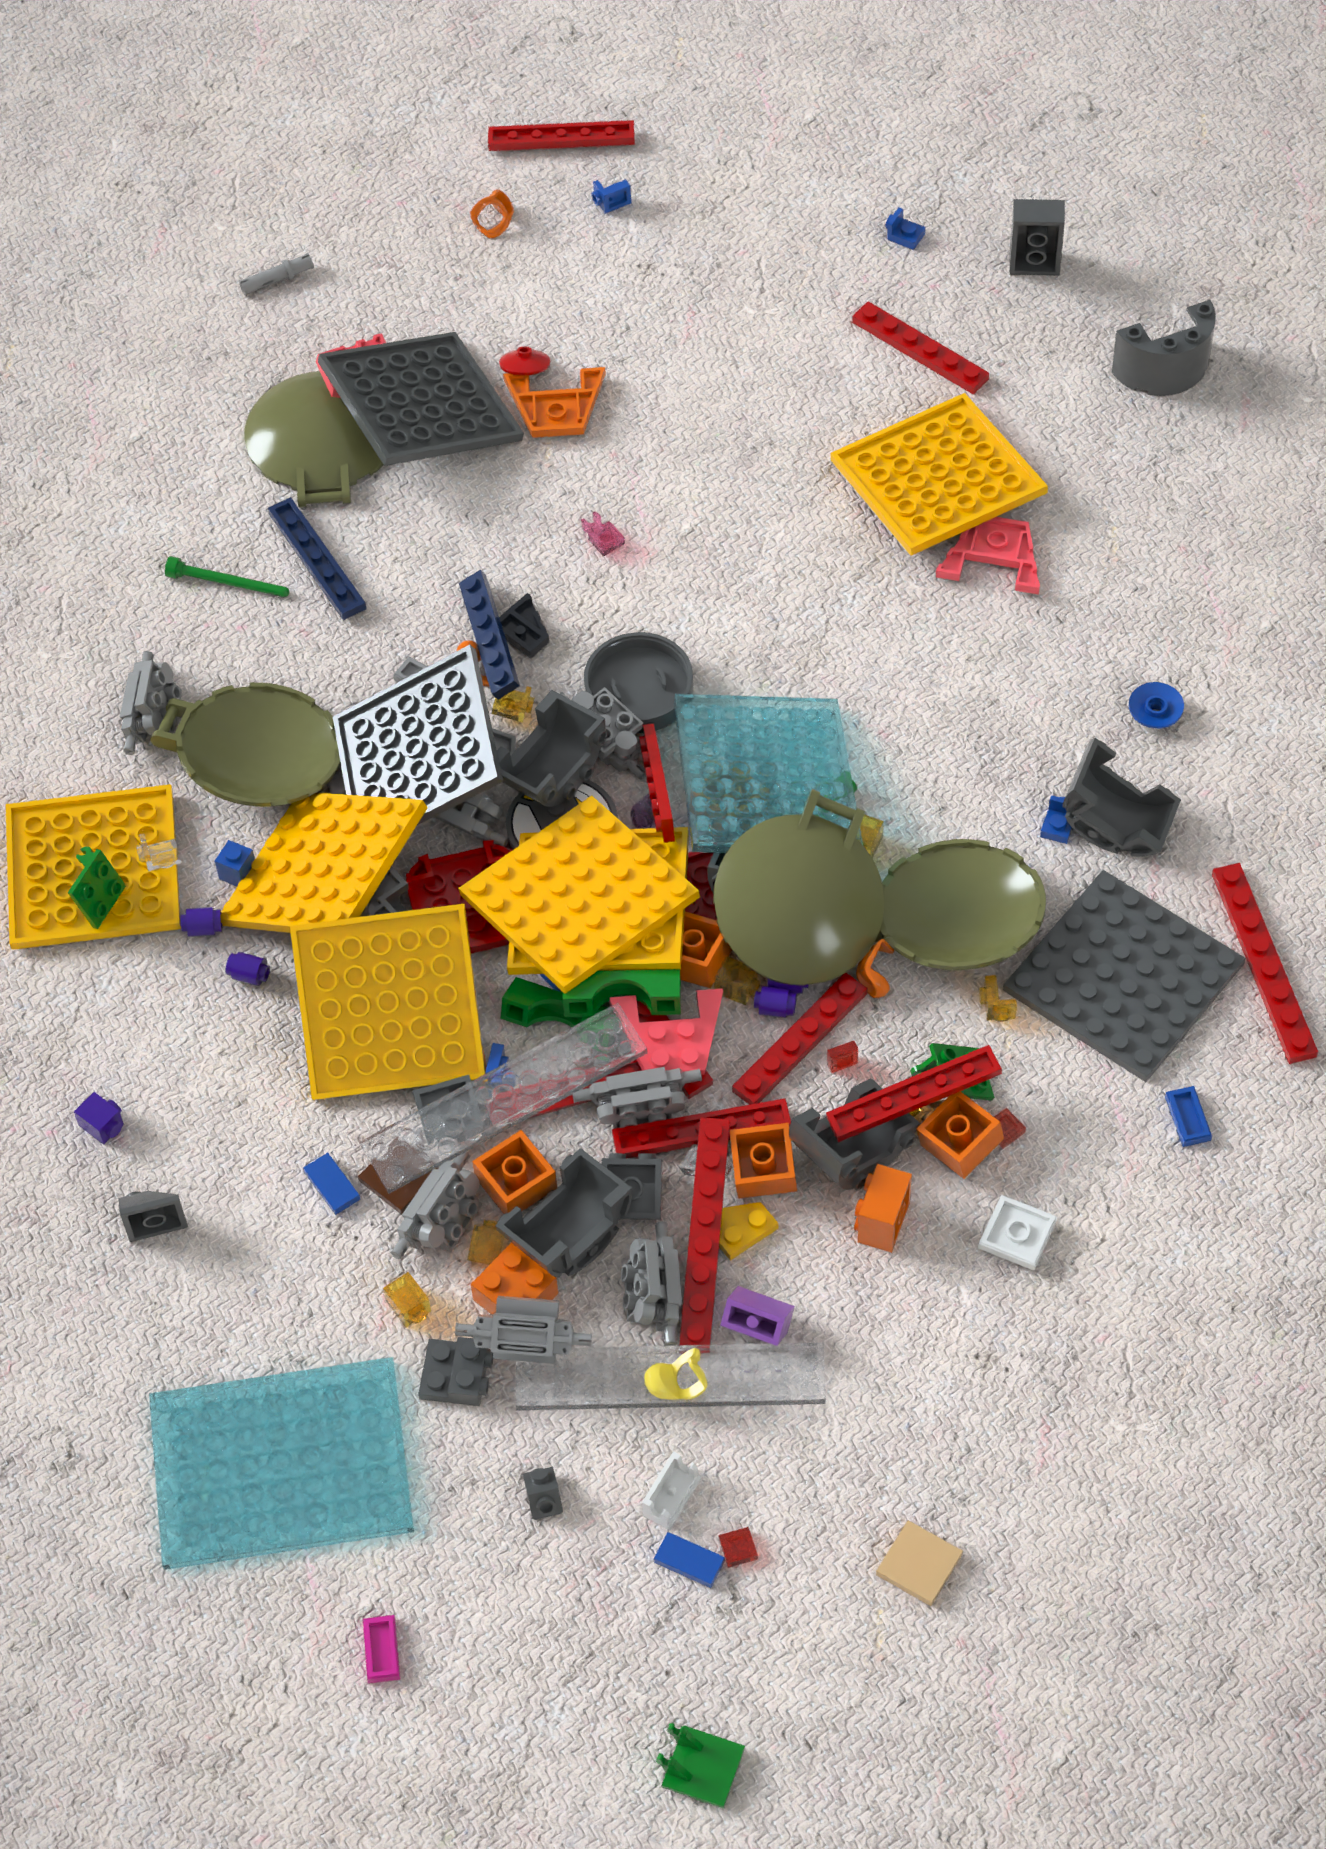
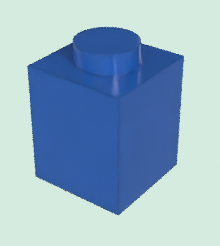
M228 840L214 861L219 880L237 887L238 883L246 878L252 868L251 864L255 859L253 850Z

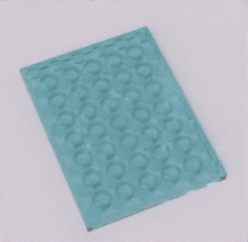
M675 694L674 709L692 852L727 853L734 842L753 826L774 817L801 815L812 789L819 791L821 796L856 810L838 699ZM815 806L813 811L814 815L848 829L851 820L818 806ZM859 827L856 839L863 845L861 830Z
M393 1357L149 1393L161 1558L164 1570L414 1532Z

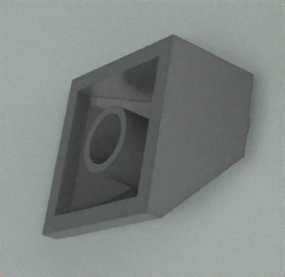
M144 1191L131 1192L125 1197L118 1198L120 1216L130 1242L188 1228L178 1194Z

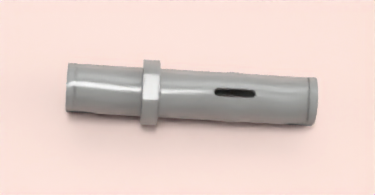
M306 253L290 261L287 259L283 260L282 264L239 280V284L246 296L249 293L286 278L291 280L294 278V275L313 269L314 264L309 253Z

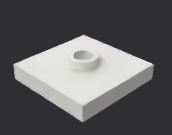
M1001 1195L980 1239L978 1249L1034 1271L1055 1227L1057 1216Z

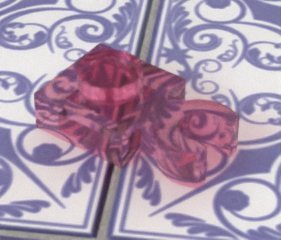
M592 513L593 523L587 522L584 518L581 519L582 529L588 533V540L603 557L625 544V537L610 521L602 524L599 513Z

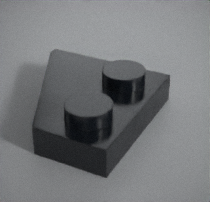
M526 593L499 617L506 641L529 658L535 656L550 643L549 635L545 626L541 623V617L538 611H536L529 593Z

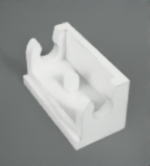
M674 1451L642 1502L643 1516L668 1530L672 1529L701 1481V1476L698 1475V1467L694 1463L690 1467L682 1462L681 1455Z

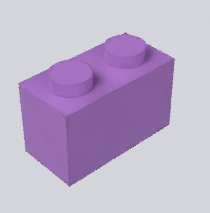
M737 1286L727 1298L720 1326L778 1346L788 1333L795 1306Z

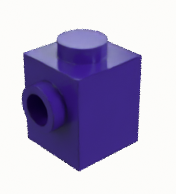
M93 1092L74 1111L78 1125L103 1145L110 1138L116 1137L124 1125L120 1114L122 1112L121 1108L113 1100L109 1099L106 1101L96 1092Z

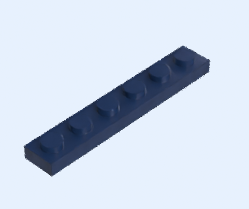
M290 497L269 507L270 517L342 620L366 610L365 601L293 499Z
M480 569L459 582V586L491 693L498 700L520 687L487 576Z

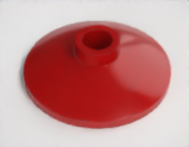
M522 346L517 350L504 354L500 358L499 365L503 371L509 374L520 376L534 375L549 368L550 357L544 352Z

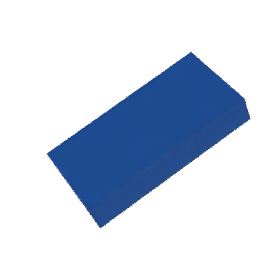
M1190 1086L1166 1092L1165 1099L1182 1147L1211 1141L1212 1134L1195 1087Z
M329 1153L303 1167L305 1175L335 1215L361 1200L356 1189Z
M667 1532L654 1557V1563L709 1588H712L725 1562V1557L670 1532Z

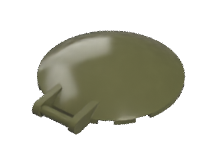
M320 371L299 374L273 386L258 399L246 420L244 438L251 462L255 463L261 470L262 475L272 482L289 485L292 490L297 491L299 508L307 507V504L339 501H343V504L351 503L350 486L356 485L357 480L367 474L372 476L384 465L342 399L331 397Z
M252 682L249 683V687L234 688L233 685L212 691V696L203 701L199 699L195 703L172 698L166 705L167 712L158 730L153 732L150 739L151 743L158 748L177 752L180 763L186 773L204 790L221 799L247 806H280L305 799L322 789L336 774L341 763L333 716L330 712L322 710L315 704V699L298 690L271 683ZM176 717L182 718L175 734L169 733Z
M812 789L801 815H784L765 820L747 830L729 848L715 878L713 903H715L717 924L725 942L729 944L738 956L737 958L749 969L778 983L804 986L806 984L824 983L843 975L858 964L869 952L879 934L883 920L884 890L877 866L866 848L856 839L865 814L864 810L860 808L855 810L821 796L819 791ZM815 806L851 820L848 829L814 815Z
M953 839L928 844L918 848V853L907 859L903 856L888 869V875L882 881L884 890L883 920L875 942L885 939L896 952L905 958L936 969L970 970L993 965L1019 952L1038 932L1046 911L1044 885L1037 871L1031 869L1024 862L1022 856L1008 848L1001 850L990 846V842L974 839Z

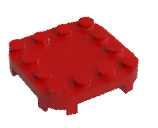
M494 840L483 841L484 847L433 859H429L427 853L418 857V862L410 869L409 873H406V882L409 886L408 896L412 910L465 904L471 954L509 945V941L460 895L458 889L512 851V849L508 850L504 846L494 844Z

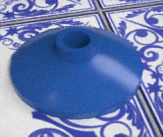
M1149 682L1137 687L1132 692L1129 698V711L1132 717L1141 725L1161 729L1172 726L1181 718L1184 711V701L1181 694L1174 687L1161 682Z

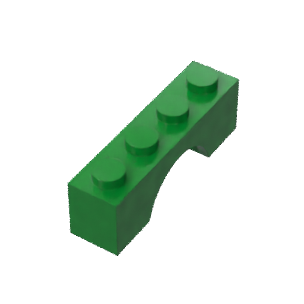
M680 969L597 971L566 994L563 993L564 1017H594L599 1007L610 1001V997L636 995V1000L643 1003L649 1009L651 1015H681Z
M515 977L502 997L500 1019L526 1028L540 1021L562 1022L572 1027L578 1033L580 1046L606 1055L620 1035L619 1021L611 1008L600 1006L594 1017H564L563 992Z

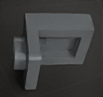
M553 1467L538 1468L531 1472L522 1473L532 1518L536 1520L562 1514L563 1508Z

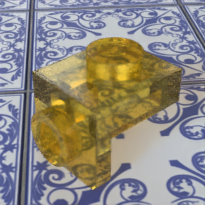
M527 686L525 693L513 690L498 700L495 698L491 714L523 722L525 713L531 714L535 698L530 697L532 687Z
M985 976L984 987H979L980 1005L985 1004L986 1019L998 1022L1015 1019L1017 1010L1016 999L999 1000L997 976Z
M484 1219L483 1224L474 1225L468 1261L490 1265L499 1256L504 1236L496 1229L495 1225L498 1221Z

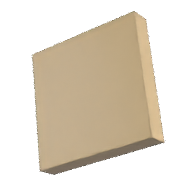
M907 1520L876 1570V1576L932 1606L961 1559L963 1550Z

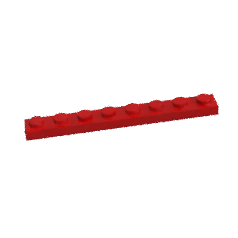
M1236 863L1214 868L1212 877L1288 1063L1292 1064L1317 1058V1047L1241 864Z
M700 1117L679 1343L680 1351L697 1348L700 1352L710 1353L730 1119Z

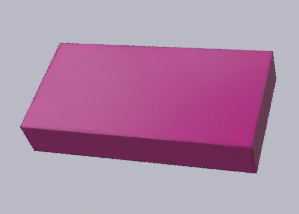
M395 1615L363 1619L368 1684L400 1680Z

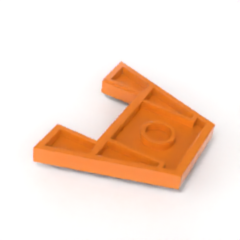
M605 367L580 369L581 388L530 391L529 375L520 376L505 373L503 378L532 438L582 435L586 430L606 375Z

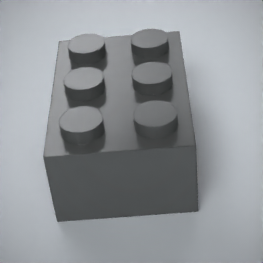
M1013 200L1009 275L1060 276L1065 226V200Z

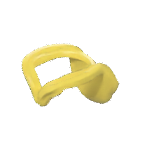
M699 1349L688 1350L673 1364L657 1363L648 1368L644 1376L645 1386L648 1391L655 1397L666 1400H689L700 1396L707 1388V1379L705 1373L697 1364L701 1356ZM689 1363L690 1368L696 1374L699 1381L687 1389H681L677 1382V1375L681 1367Z

